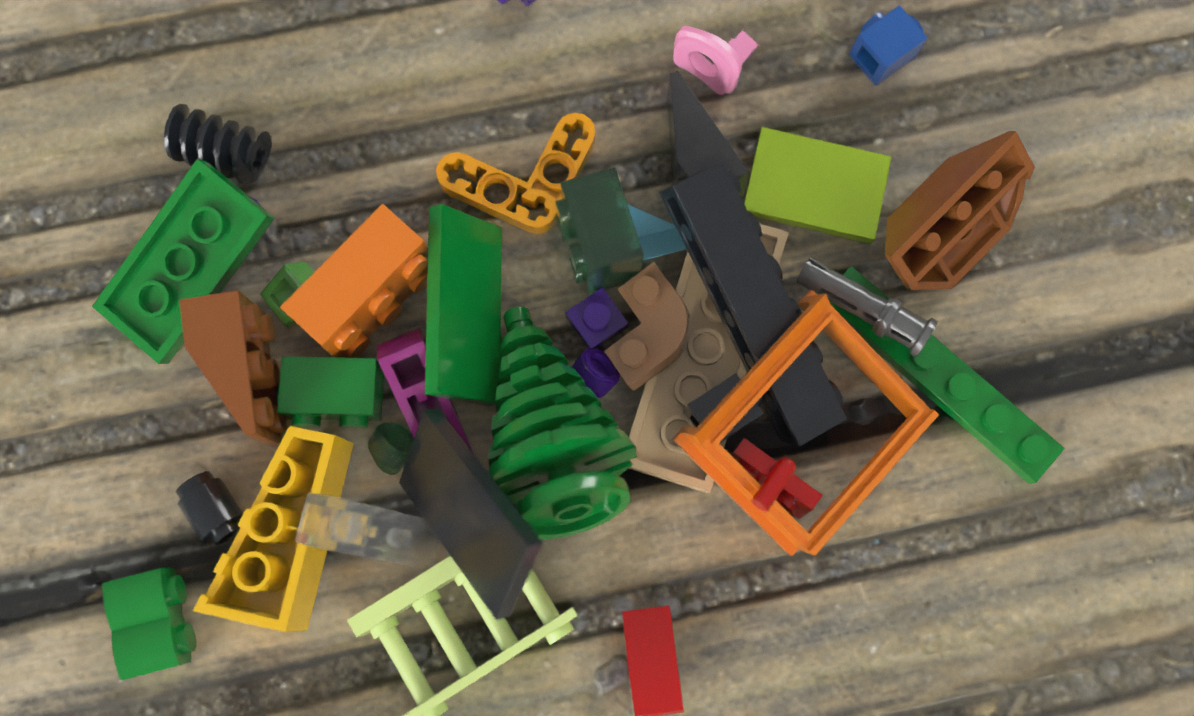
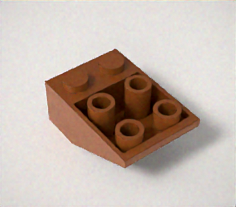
M239 290L179 300L184 345L190 356L245 435L272 447L279 446L281 443V432L286 431V417L277 413L278 405L275 387L279 386L280 371L277 361L271 359L269 342L275 340L271 316L269 314L265 315V312L256 303H253Z

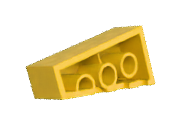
M289 426L260 481L262 488L251 509L246 508L237 525L241 527L228 553H223L213 571L216 573V576L207 593L201 594L193 611L281 632L308 631L354 446L353 442L336 435Z

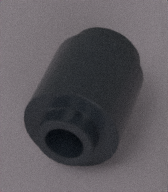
M205 471L191 477L177 488L176 493L180 498L178 506L202 543L213 541L215 545H220L238 534L241 527L237 525L243 512L221 478H214L210 471Z

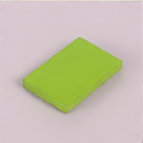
M761 127L744 205L747 212H751L756 218L872 244L876 237L892 156Z

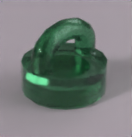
M384 422L377 426L369 438L368 449L376 465L384 473L396 475L405 466L414 437L402 425Z

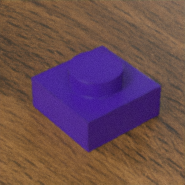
M603 287L565 312V317L588 349H597L628 328L629 324Z

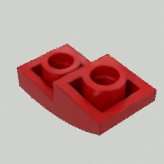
M670 605L622 611L635 716H661L684 713Z

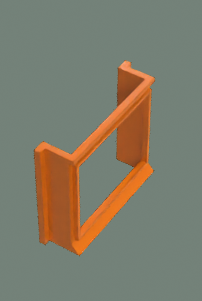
M809 290L797 303L804 312L698 427L684 425L672 438L790 556H793L797 550L816 556L939 416L935 410H931L833 308L826 293L817 295L813 290ZM823 330L907 419L809 530L806 531L776 500L768 512L761 511L752 504L751 499L761 485L719 442Z

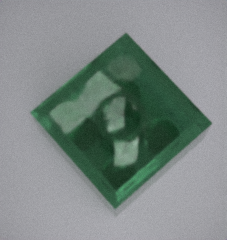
M616 167L560 182L561 199L555 201L558 214L556 221L562 241L571 240V244H568L571 256L569 257V262L576 284L584 282L587 294L590 295L602 287L604 290L623 285L641 272L644 254Z

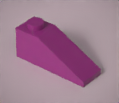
M420 327L378 344L377 357L413 437H415L423 411L438 408L473 452L452 400L425 394L426 340Z

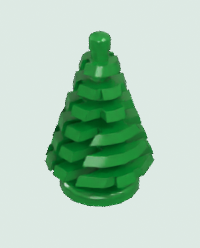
M524 306L512 307L505 312L503 317L508 333L502 338L500 358L502 357L495 401V413L498 412V414L493 415L492 418L493 444L489 445L488 461L490 467L488 473L512 504L517 503L516 509L540 539L566 537L591 530L616 517L630 503L631 499L627 483L619 476L633 465L630 459L637 457L636 446L626 433L619 429L618 423L608 410L602 408V403L593 391L585 387V381L573 367L568 366L569 361L559 348L552 346L553 341L542 328L533 326L529 310Z

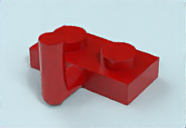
M745 438L742 439L730 454L761 485L751 499L752 504L761 511L768 512L776 500L792 517L796 516L800 519L811 512L823 496L794 474L796 464L791 458L783 457L776 461Z

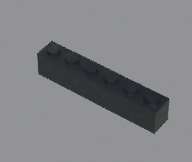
M720 161L660 191L659 194L748 373L802 314V311L793 298L788 297L781 282L783 278L781 267L777 260L767 253L760 239L762 236L761 226L757 218L746 210L739 195L741 194V185L737 176L731 169L726 168L723 161ZM814 341L805 348L761 397L765 410L781 442L797 446L807 443L847 419L841 407V404H843L842 394L838 387L831 380H828L821 365L823 363L822 353Z

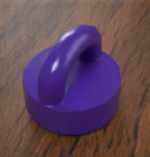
M586 349L571 366L585 381V387L590 388L598 399L604 397L620 379V373L607 354L597 349Z

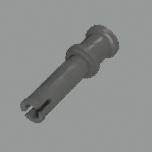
M812 257L806 262L795 282L809 290H813L817 294L826 293L830 302L873 326L871 330L875 331V335L879 337L887 335L908 347L910 354L914 357L918 356L938 323L933 318L925 320L902 307V301L897 298L894 300L890 297L888 301L870 292L847 277L827 268Z

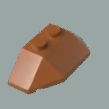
M1008 131L947 158L887 218L885 256L906 289H952L1011 229L1023 199L1026 179L1031 178L1035 168L1016 131Z

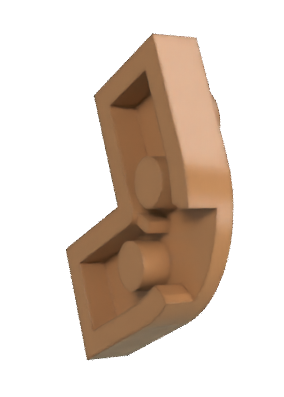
M655 262L651 263L617 289L641 324L604 351L626 384L633 391L672 364L682 354L684 350L681 346L688 332V317H690L688 308Z

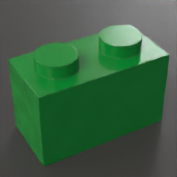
M281 356L277 413L292 419V426L318 428L321 427V420H339V427L353 429L368 428V421H382L384 372L376 358Z

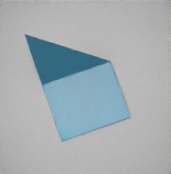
M617 200L627 239L638 262L686 250L674 224Z

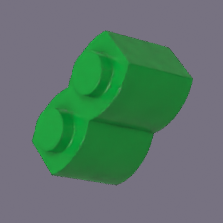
M173 567L159 568L103 583L104 609L112 631L113 658L121 681L191 662V652L196 649V636L192 625L189 622L185 623L183 618L182 604L187 600V590L183 578L175 574Z

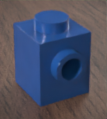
M899 5L886 15L878 12L861 28L862 32L858 35L849 56L872 83L877 86L916 58L928 37L924 34L919 21L915 17L908 15Z

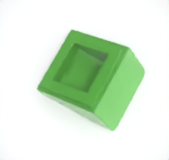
M306 262L284 264L260 293L286 328L292 327L296 322L280 306L314 273Z

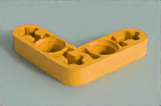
M570 113L562 117L557 123L528 182L459 152L449 153L441 158L436 168L437 180L443 192L459 201L529 233H545L555 225L594 148L595 126L591 119L584 114ZM577 128L583 130V138L585 140L578 138L571 149V156L565 153L568 146L567 132L574 133ZM555 163L564 165L569 171L568 178L558 184L550 183L544 177L545 169ZM459 167H464L465 176L477 183L476 193L472 194V184L464 179L458 178L454 184L451 183L447 172L449 170L456 172ZM494 183L504 184L510 190L509 197L499 204L490 203L484 197L485 190ZM518 193H523L521 196L522 204L531 208H536L539 203L544 204L547 217L539 215L535 221L530 220L529 210L518 204L516 212H511L516 205Z

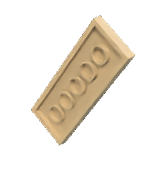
M760 224L762 229L760 239L767 253L772 255L780 264L789 232ZM687 252L675 290L684 301L690 317H688V332L681 346L684 351L672 364L645 384L629 435L630 440L636 446L637 457L630 459L633 463L630 469L710 494L714 481L672 438L684 425L694 427L684 413L687 404L735 373L741 380L747 374V371ZM727 439L720 443V445L723 448L725 447Z

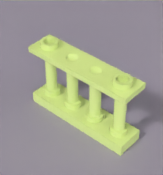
M449 556L349 618L347 622L356 637L371 633L374 639L380 638L417 703L416 707L409 710L403 716H440L449 710L445 700L542 638L545 637L551 645L573 631L574 627L570 621L577 617L578 614L574 607L560 614L534 570L531 569L522 590L542 621L543 626L518 640L506 618L498 620L494 618L455 561ZM455 580L458 587L464 586L502 652L478 667L475 665L438 601L442 598L438 590ZM412 606L416 613L420 611L423 613L460 679L436 694L430 687L396 627L400 624L396 616Z

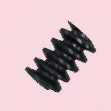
M178 104L173 107L168 116L164 131V147L167 155L172 160L177 162L185 161L189 166H192L197 159L207 161L226 178L233 179L235 177L242 184H250L259 177L267 164L272 148V139L269 132L262 131L256 140L254 127L245 126L239 133L237 121L228 120L223 126L222 118L219 115L212 114L206 120V114L203 110L194 109L190 113L189 107L186 104Z

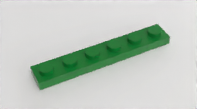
M852 266L843 274V276L863 286L870 292L889 301L890 298ZM830 302L833 308L876 353L1028 484L1037 483L1065 449L932 334L918 356L914 357L910 354L908 347L887 335L882 337L875 335V331L871 330L873 327L871 324Z

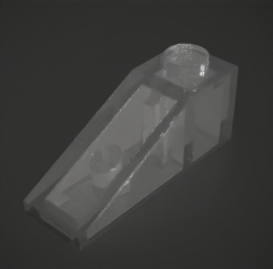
M307 493L295 542L345 554L430 569L434 566L440 540L424 518L332 496Z

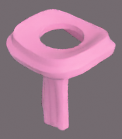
M682 26L674 41L673 61L677 66L703 81L715 93L723 95L724 93H731L736 88L742 64L757 48L758 44L743 30L735 39L731 38L729 43L709 32L689 26ZM701 53H703V54H705L707 57H709V58L714 62V64H712V63H711L706 57H704Z

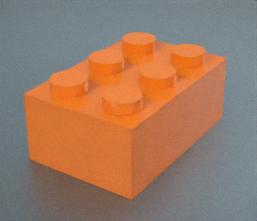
M382 203L280 308L333 357L357 358L368 347L370 343L368 337L380 325L387 326L396 319L402 310L401 303L412 292L419 293L427 286L428 247L419 235Z

